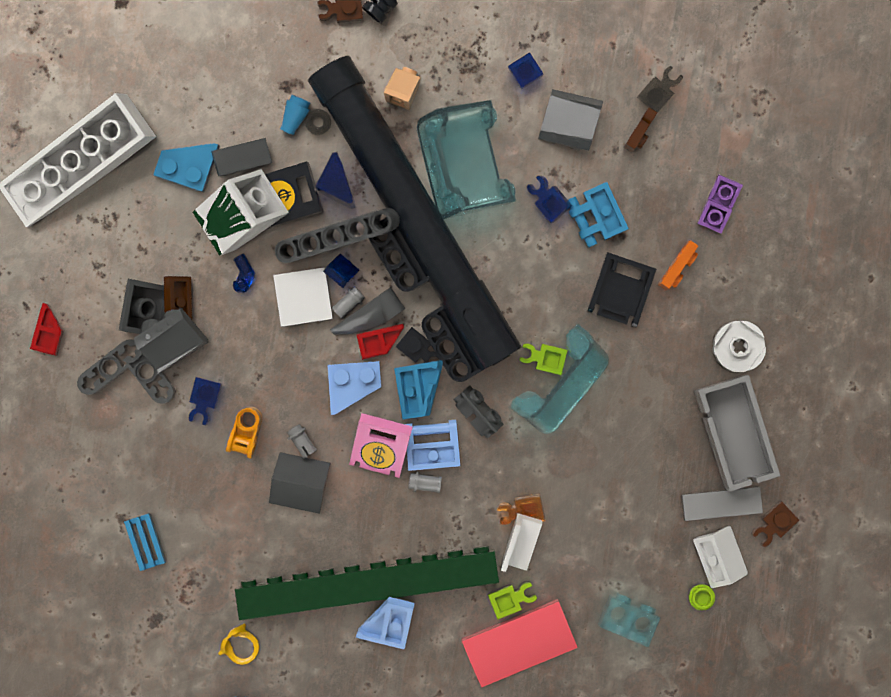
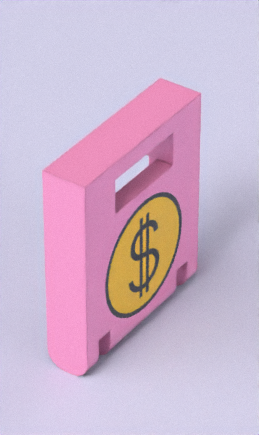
M361 413L349 465L354 466L356 461L360 462L359 468L385 475H390L392 470L395 471L394 477L400 478L412 426ZM371 429L396 435V440L370 433Z

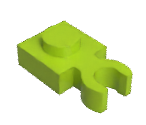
M523 344V348L531 351V356L527 359L520 357V362L531 363L536 361L537 370L562 375L567 354L566 349L542 344L540 351H538L531 344Z
M531 582L523 583L517 591H514L513 586L509 585L488 594L497 619L522 610L520 602L532 603L537 599L536 595L531 597L524 595L525 589L532 586Z

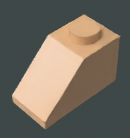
M403 67L402 70L396 68L385 88V101L410 110L421 82L420 77L416 76L417 72L407 67Z

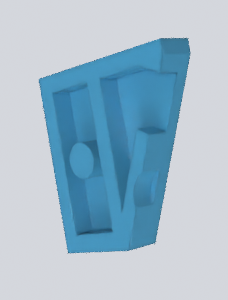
M212 143L162 150L153 175L204 193L214 164L211 151L218 150L219 145Z
M442 360L394 368L403 420L430 415L443 366Z

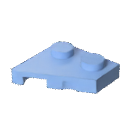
M380 361L327 365L331 415L339 413L381 388Z
M388 597L358 628L356 638L405 649L415 603Z

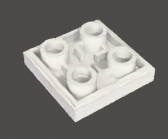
M325 267L273 275L281 327L333 319Z

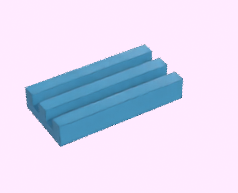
M148 513L124 521L139 570L142 571L166 563L151 514ZM144 520L146 521L158 560L155 561L141 522ZM132 524H136L148 560L146 564Z

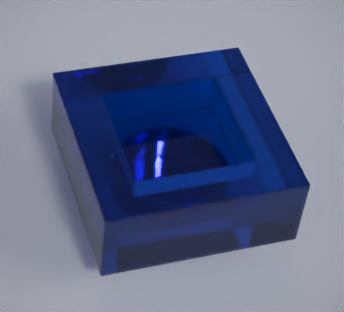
M530 52L508 65L509 71L521 89L544 75Z
M340 253L327 265L323 272L344 288L360 270Z

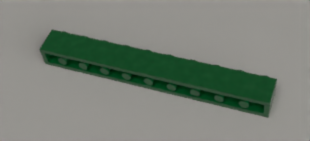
M489 546L474 547V552L463 554V549L448 551V556L437 557V553L421 555L422 560L412 561L411 557L396 559L395 564L386 565L385 561L371 562L370 567L361 569L360 565L356 564L345 566L344 571L334 572V568L318 570L319 575L308 576V572L292 574V579L282 580V576H273L266 578L267 582L257 583L256 579L241 581V586L235 588L239 621L388 599V597L398 598L499 583L495 550H489Z

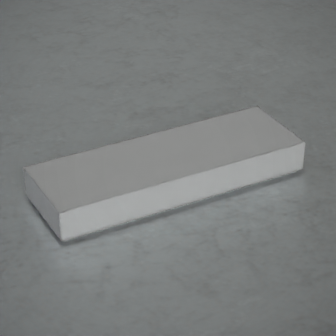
M760 487L681 495L684 521L763 513Z

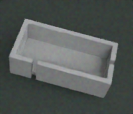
M749 375L739 376L694 390L701 413H707V417H703V421L724 489L734 491L753 485L752 481L759 483L779 477L780 473Z

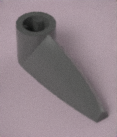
M390 287L330 330L334 335L367 331L389 321L403 311L405 307Z

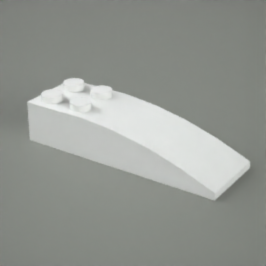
M115 93L0 182V190L26 228L30 227L107 175L153 140L156 135L127 94Z

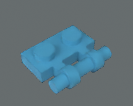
M607 182L583 192L586 203L579 205L576 197L567 200L570 208L568 212L571 218H575L580 229L578 233L581 240H585L588 248L598 244L593 234L599 231L603 239L607 240L629 229ZM589 210L597 223L589 226L584 215Z

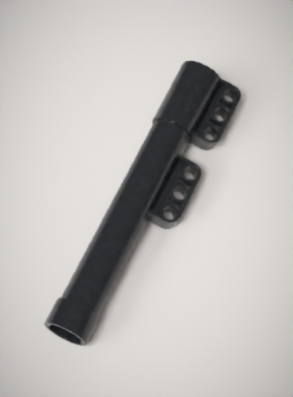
M349 55L343 56L323 66L309 77L308 82L322 106L328 109L384 206L394 209L399 215L400 222L398 227L393 231L387 232L388 237L384 242L378 236L371 237L369 240L399 290L409 292L420 288L428 282L431 283L442 303L440 304L441 307L423 318L422 330L437 356L442 360L449 376L456 382L466 381L489 366H494L511 356V353L522 346L483 280H479L372 100L364 86L365 81ZM387 217L380 221L384 227L388 226ZM394 250H397L401 255V260L398 264L391 260V253ZM407 272L414 276L412 286H408L404 282V276ZM433 317L441 322L439 331L431 328L430 321ZM445 340H450L454 344L453 353H448L444 350L443 344ZM459 362L467 366L468 372L466 375H461L457 372V364Z

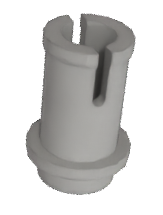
M356 287L349 288L348 293L333 305L332 309L340 318L344 319L358 304H363L362 300L365 297Z
M298 424L287 431L289 435L287 439L293 441L304 459L317 449L304 430L306 428H302Z
M417 471L415 474L410 473L408 489H413V492L422 490L440 493L442 477L420 475Z

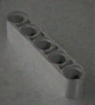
M384 208L278 242L275 246V256L280 262L290 263L395 230L400 222L399 215L394 209ZM382 214L388 218L389 223L387 227H384L380 222ZM358 222H361L364 226L363 235L357 231L356 226ZM335 229L339 231L341 236L339 242L333 237ZM311 237L317 241L316 249L310 245ZM288 244L293 247V256H290L287 252Z

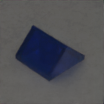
M334 152L331 154L315 187L319 193L350 209L356 208L338 152Z

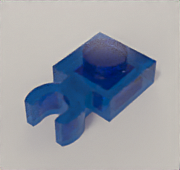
M538 175L536 178L540 182V188L537 190L532 184H528L526 187L531 194L539 197L535 205L550 223H554L572 205L557 186H552L549 189L547 179L542 175Z
M199 377L195 378L189 402L196 404V408L189 414L190 422H194L195 415L201 413L204 417L202 425L208 424L210 420V415L207 411L208 407L216 409L222 383Z

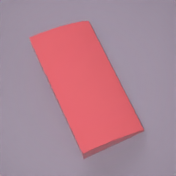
M558 599L462 638L463 646L481 688L578 648Z

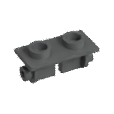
M470 385L453 399L456 402L455 406L466 419L473 413L477 416L470 423L481 436L484 435L488 439L503 426L500 415L494 409H490L484 402L482 394Z

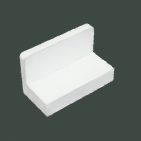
M517 513L502 559L501 571L506 572L508 565L527 571L542 526V520Z
M730 526L724 527L715 533L693 539L711 588L733 584L748 574Z

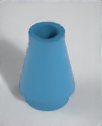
M291 95L290 99L286 100L280 129L295 135L296 130L310 111L309 106L311 102Z

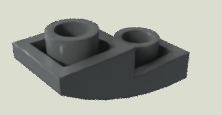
M266 138L211 151L218 176L272 163Z

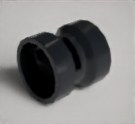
M396 0L366 1L362 8L370 17L382 24L387 18L386 13L389 10H394L398 2Z

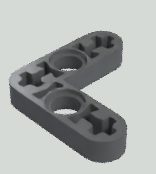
M132 339L120 343L83 372L77 381V386L83 394L93 395L100 392L129 369L155 402L160 404L168 403L175 396V388L164 372L158 374L157 369L140 350L137 351L136 349L134 351L135 357L127 356L123 359L127 363L125 366L115 356L117 352L119 356H123L128 351L127 345L131 347L136 346L135 341ZM108 360H114L117 363V371L112 375L104 371V363ZM145 364L151 365L154 369V374L149 379H144L140 374V369ZM98 368L100 375L106 378V381L103 382L102 378H99L93 383L94 389L85 388L84 385L87 383L85 378L92 379L96 377L98 373L95 370ZM160 376L162 380L157 382L161 387L169 388L166 392L168 397H158L159 389L156 385H152L150 388L148 384L154 382Z

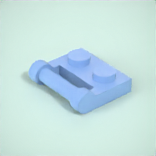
M456 419L449 420V423L415 426L412 423L405 424L412 426L407 447L408 471L460 466ZM450 433V441L414 444V436Z

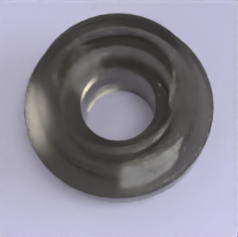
M314 109L307 114L305 125L310 133L323 135L331 127V118L326 111ZM317 118L323 120V125L320 127L314 126V120Z

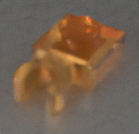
M540 493L516 497L514 499L515 505L513 506L509 503H501L497 507L498 511L505 510L509 513V516L500 518V524L502 525L511 523L513 519H516L517 513L545 521Z

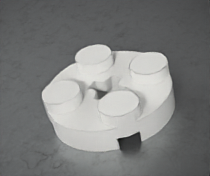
M733 321L725 324L718 330L713 340L712 352L717 362L726 370L746 372L756 368L765 356L764 335L753 323ZM743 340L745 342L743 345L746 348L745 352L739 351L735 353L734 341L739 342Z

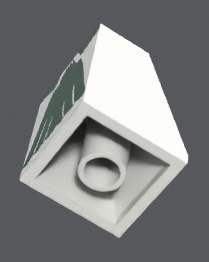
M262 169L227 180L192 213L219 256L237 250L289 212Z

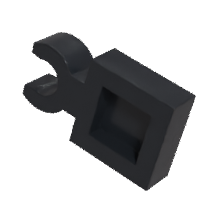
M413 327L396 345V348L415 363L420 358L424 360V363H428L429 359L433 356L439 359L435 351L430 352L428 350L431 345L429 340Z

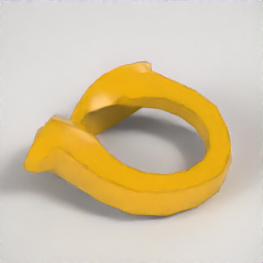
M244 623L233 628L228 636L222 640L218 655L225 654L234 663L244 665L256 658L259 652V642L252 633L246 630V624ZM239 636L251 640L254 646L252 655L248 658L236 656L229 638Z

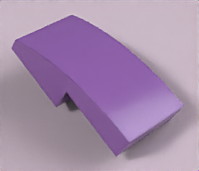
M718 174L698 224L722 234L743 185Z

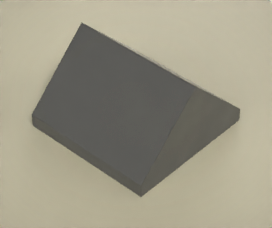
M127 279L119 331L141 334V327L144 321L148 319L161 321L164 319V285Z
M280 452L271 480L269 503L320 514L331 463L311 458L303 459L301 456Z

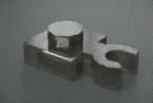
M672 66L665 69L661 81L655 76L637 96L647 107L656 112H659L675 94L669 88L677 86L683 79L682 75L676 80L669 78L668 74L672 70Z

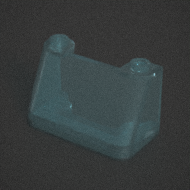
M491 100L438 108L421 117L417 122V134L434 203L443 219L470 214L516 201L514 185L507 178L500 179L490 141L488 130L494 126L497 120V114Z
M579 324L574 325L566 334V345L569 350L567 355L575 360V362L546 398L542 399L534 392H525L519 397L516 396L508 406L535 429L545 434L553 433L558 429L609 364L608 354Z

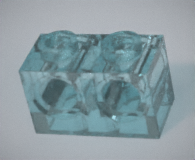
M617 593L616 597L609 595L598 625L601 628L649 647L660 621V617L655 614L656 609L643 603L640 607L631 604V598ZM615 607H622L625 611L624 616L619 620L611 618V612ZM640 617H646L649 621L648 626L643 630L635 627L636 620Z

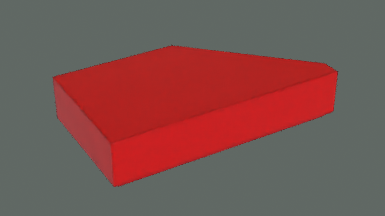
M42 303L30 349L57 356L63 329L49 304Z
M399 324L356 334L362 360L388 354L404 329V325Z

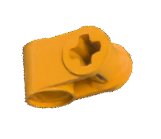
M247 407L238 412L228 439L226 452L235 451L247 455V458H252L262 423V414L257 408ZM251 412L255 416L256 421L253 426H248L244 423V413Z

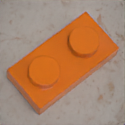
M691 240L686 242L658 283L660 287L665 290L670 289L671 286L677 287L684 276L681 274V271L685 265L690 267L698 256V253L695 252L698 248L697 244Z

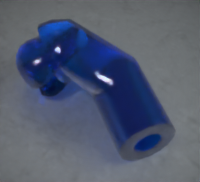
M243 253L233 259L240 271L236 281H233V289L238 293L247 292L251 288L255 277V272Z

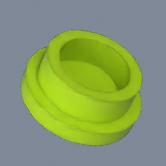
M698 584L690 590L689 602L697 610H707L715 602V593L708 585Z

